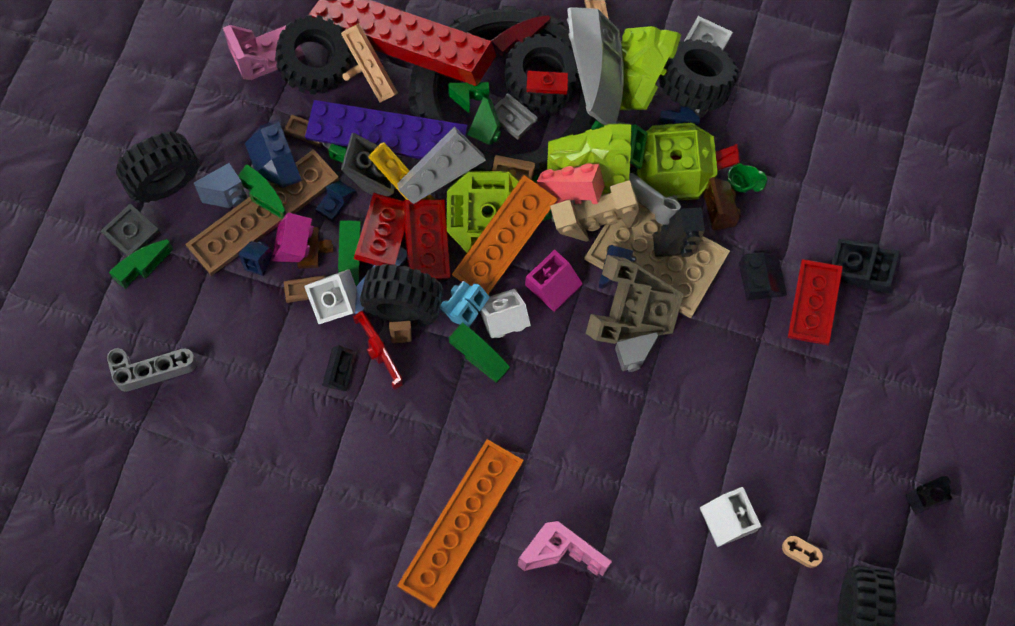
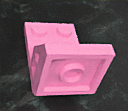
M233 25L223 27L229 50L243 79L253 80L277 70V61H275L277 41L281 31L285 30L286 26L255 37L250 29ZM299 45L295 50V54L299 61L305 59V55Z
M556 521L545 523L519 557L518 566L527 571L557 564L566 551L569 550V555L578 562L582 560L588 565L589 571L595 575L600 574L603 576L612 561L560 522Z

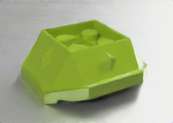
M693 123L652 126L646 131L648 135L642 169L636 168L637 177L666 198L675 195L677 196V201L699 199L706 189L709 178H716L718 174L714 136ZM677 155L681 159L673 160L671 157Z
M468 171L447 189V232L466 253L519 182L510 172ZM485 206H491L493 212L486 215L482 212V209Z

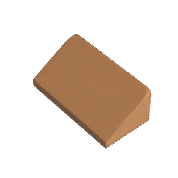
M495 155L492 171L510 172L518 181L523 175L532 180L535 163Z

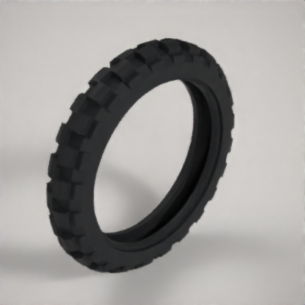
M502 6V9L492 10L489 7L477 10V13L472 15L465 14L455 19L454 23L448 27L492 42L494 38L508 28L525 20L544 15L541 14V11L530 8L518 10L516 6ZM550 15V24L540 35L546 36V34L552 35V38H562L563 43L568 42L572 46L569 39V28L564 25V21ZM414 64L409 85L411 116L446 121L438 102V92L443 74ZM581 81L578 89L579 107L576 116L569 128L559 138L585 133L597 121L586 110ZM548 145L533 152L515 155L497 154L477 148L483 153L486 161L469 171H492L495 155L535 163L533 180L536 175L540 176L543 171L547 170Z

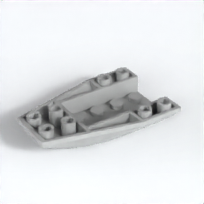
M570 7L567 9V22L570 30L569 39L572 44L581 81L586 110L590 116H593L603 125L616 124L624 85L620 31L599 9Z

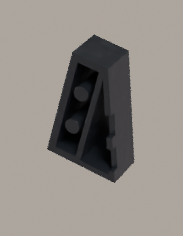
M702 207L680 209L669 219L670 223L668 225L663 224L659 233L654 232L652 234L655 257L675 255L690 257L696 254L705 231Z

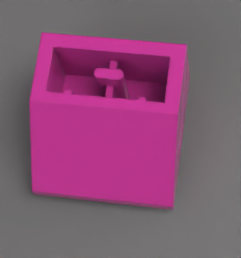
M555 249L526 276L525 286L553 312L583 285L570 263Z

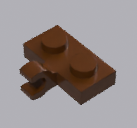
M313 227L312 235L310 238L308 237L307 245L310 248L307 257L297 262V266L299 269L319 268V253H333L332 240L319 242L318 227Z

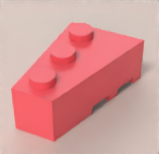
M591 163L576 168L568 166L556 171L548 169L543 171L537 180L539 186L557 198L554 204L566 200H574L575 204H581L582 200H591L592 204H598L605 187L600 165H593Z

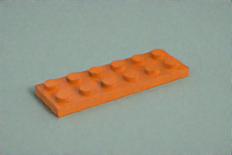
M523 175L452 275L461 282L468 283L470 286L473 284L480 285L489 294L549 212L550 206L554 205L557 201V198L526 175Z

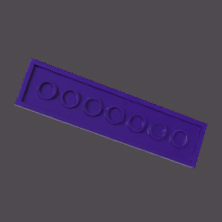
M314 100L305 138L311 141L348 147L351 133H355L376 145L384 142L395 155L422 159L454 127L465 137H467L469 127L465 124Z

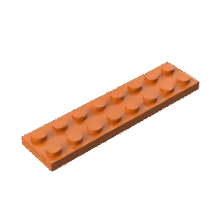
M488 439L485 441L399 581L398 588L435 610L524 460Z

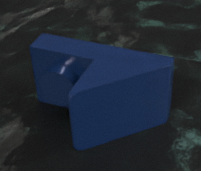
M679 106V113L673 110L661 111L658 125L693 123L698 126L700 118L689 107Z
M340 180L326 187L327 195L316 208L317 213L332 222L356 192V190Z

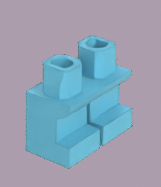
M462 281L460 285H454L451 290L452 297L449 301H443L440 309L452 322L459 325L463 322L466 326L470 327L479 314L477 311H481L490 296L480 285L473 284L470 286Z

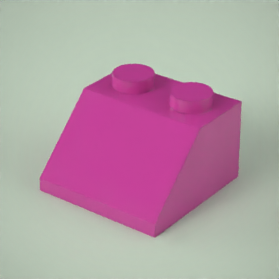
M287 213L283 217L277 228L271 261L300 262L304 257H307L310 248L307 245V241L313 232L311 218Z

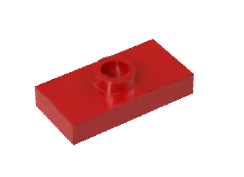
M527 71L526 92L567 94L568 73Z

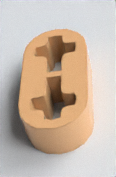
M790 536L782 544L784 554L806 567L814 568L822 562V552L799 537ZM792 542H795V547L801 551H798L797 549L790 551V546L788 545V543L791 544ZM813 552L815 554L814 558L817 559V561L814 560L810 562L809 556H807L806 554L810 555Z

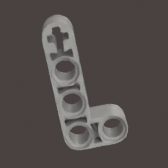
M119 348L111 350L107 356L112 379L116 386L124 392L190 373L197 366V361L189 349L176 350L131 364L125 351ZM123 357L121 363L115 364L117 358ZM164 364H170L167 370H161V367ZM149 370L147 376H140L142 371ZM129 376L126 382L120 383L122 377Z

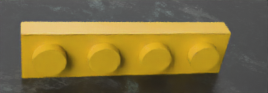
M384 142L380 143L368 157L399 191L397 183L409 170ZM429 194L428 196L424 197V198L421 199V200H435V199L432 197L431 194Z

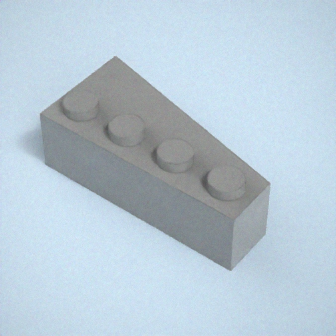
M454 127L397 183L398 189L414 204L483 163L486 159L483 153Z

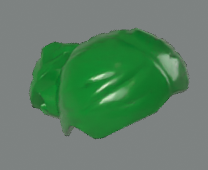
M741 163L733 166L727 176L731 188L742 193L751 189L756 192L761 191L768 182L764 172L758 171L756 167Z

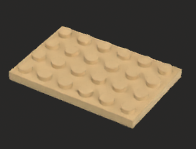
M639 202L640 209L631 228H627L622 219L613 225L605 224L586 254L585 260L603 270L609 245L633 250L632 257L636 258L635 264L684 294L679 312L689 318H692L730 250L702 236L696 254L690 257H682L681 255L655 257L652 234L654 232L659 233L662 224L656 221L655 214Z

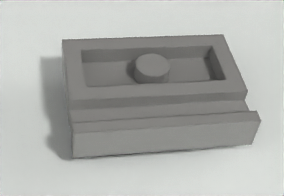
M508 93L504 99H501L494 106L501 127L517 140L531 128L534 122H537L538 117Z

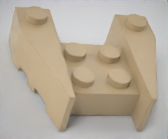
M628 180L610 186L611 193L601 196L598 204H592L591 200H588L581 204L573 205L571 200L551 205L556 229L562 235L587 242L589 238L586 230L594 231L604 224L613 225L622 219L626 227L631 228L640 209L631 181Z

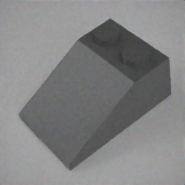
M351 133L341 170L363 191L371 195L373 193L383 196L393 195L395 186L368 157L378 145L355 133Z

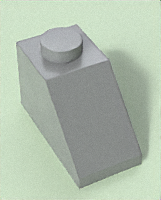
M657 332L617 342L615 350L622 371L634 372L640 369L657 340Z

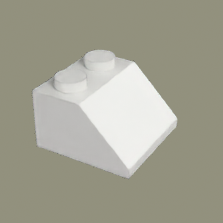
M515 289L490 296L480 311L486 330L491 338H500L507 333L522 331L526 327L531 326L526 304Z

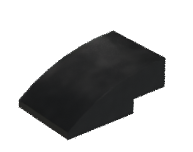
M838 239L832 265L843 266L840 279L843 282L892 294L901 255L900 251L879 248V244Z

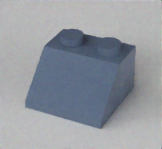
M230 163L194 182L202 203L231 208L238 206L247 199L242 182Z

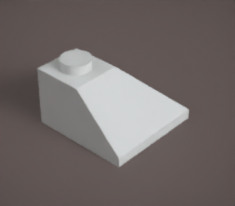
M350 269L304 286L318 324L355 313L357 288Z

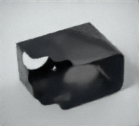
M941 476L922 484L906 494V498L915 515L952 501L953 498L950 494L951 481L947 476ZM934 487L941 488L945 493V498L940 502L934 501L930 496V491ZM918 494L925 498V507L922 505Z

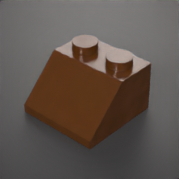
M715 177L709 178L703 195L712 230L736 227L741 218L739 207H736L735 190L731 189L730 182Z

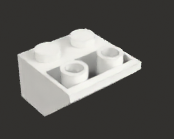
M743 487L723 494L700 507L717 547L752 534L761 527Z

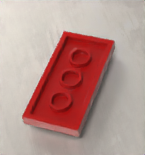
M373 193L355 251V260L380 266L382 264L395 265L405 231L404 201Z
M404 200L408 267L420 270L422 273H427L437 280H449L450 266L445 200H419L414 204L410 200Z
M801 260L787 338L829 346L843 266Z

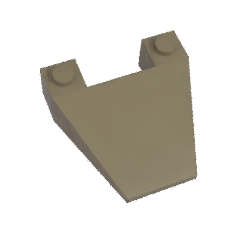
M607 255L602 275L618 282L609 317L591 314L586 334L596 341L615 344L657 332L658 336L673 333L684 294L632 261L622 257Z

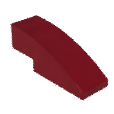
M549 15L535 17L508 28L492 40L494 50L503 57L517 42L521 41L523 43V38L528 36L533 38L534 35L540 34L550 24L551 17Z

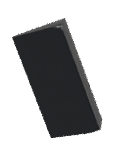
M340 345L333 347L322 386L347 391L357 352Z

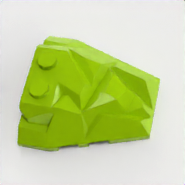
M652 26L625 29L621 42L624 85L620 110H647L658 89V86L655 84L660 74L665 75L667 70L664 69L668 58L673 59L677 52L681 38L680 33L660 30Z
M607 124L599 129H589L585 133L572 134L548 141L547 170L552 169L556 171L568 166L576 168L587 163L599 164L605 184L601 196L611 193L610 186L629 180L631 124Z

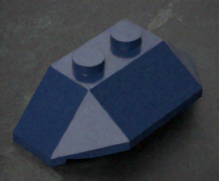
M279 120L260 126L245 142L254 170L266 180L276 183L282 188L302 181Z

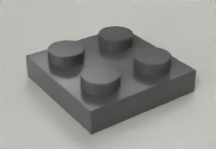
M131 204L101 230V233L127 257L147 245L160 232L154 224Z

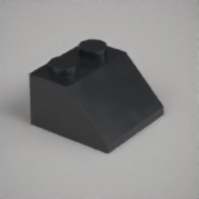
M764 252L744 254L742 256L739 267L746 301L787 295L779 257Z

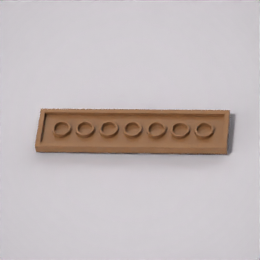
M314 149L296 162L302 181L284 188L276 183L269 182L279 196L286 214H295L326 191L328 185L339 180L336 173ZM248 197L185 245L212 276L238 257L239 252L250 241L258 242L278 227L282 219L252 202L251 197Z

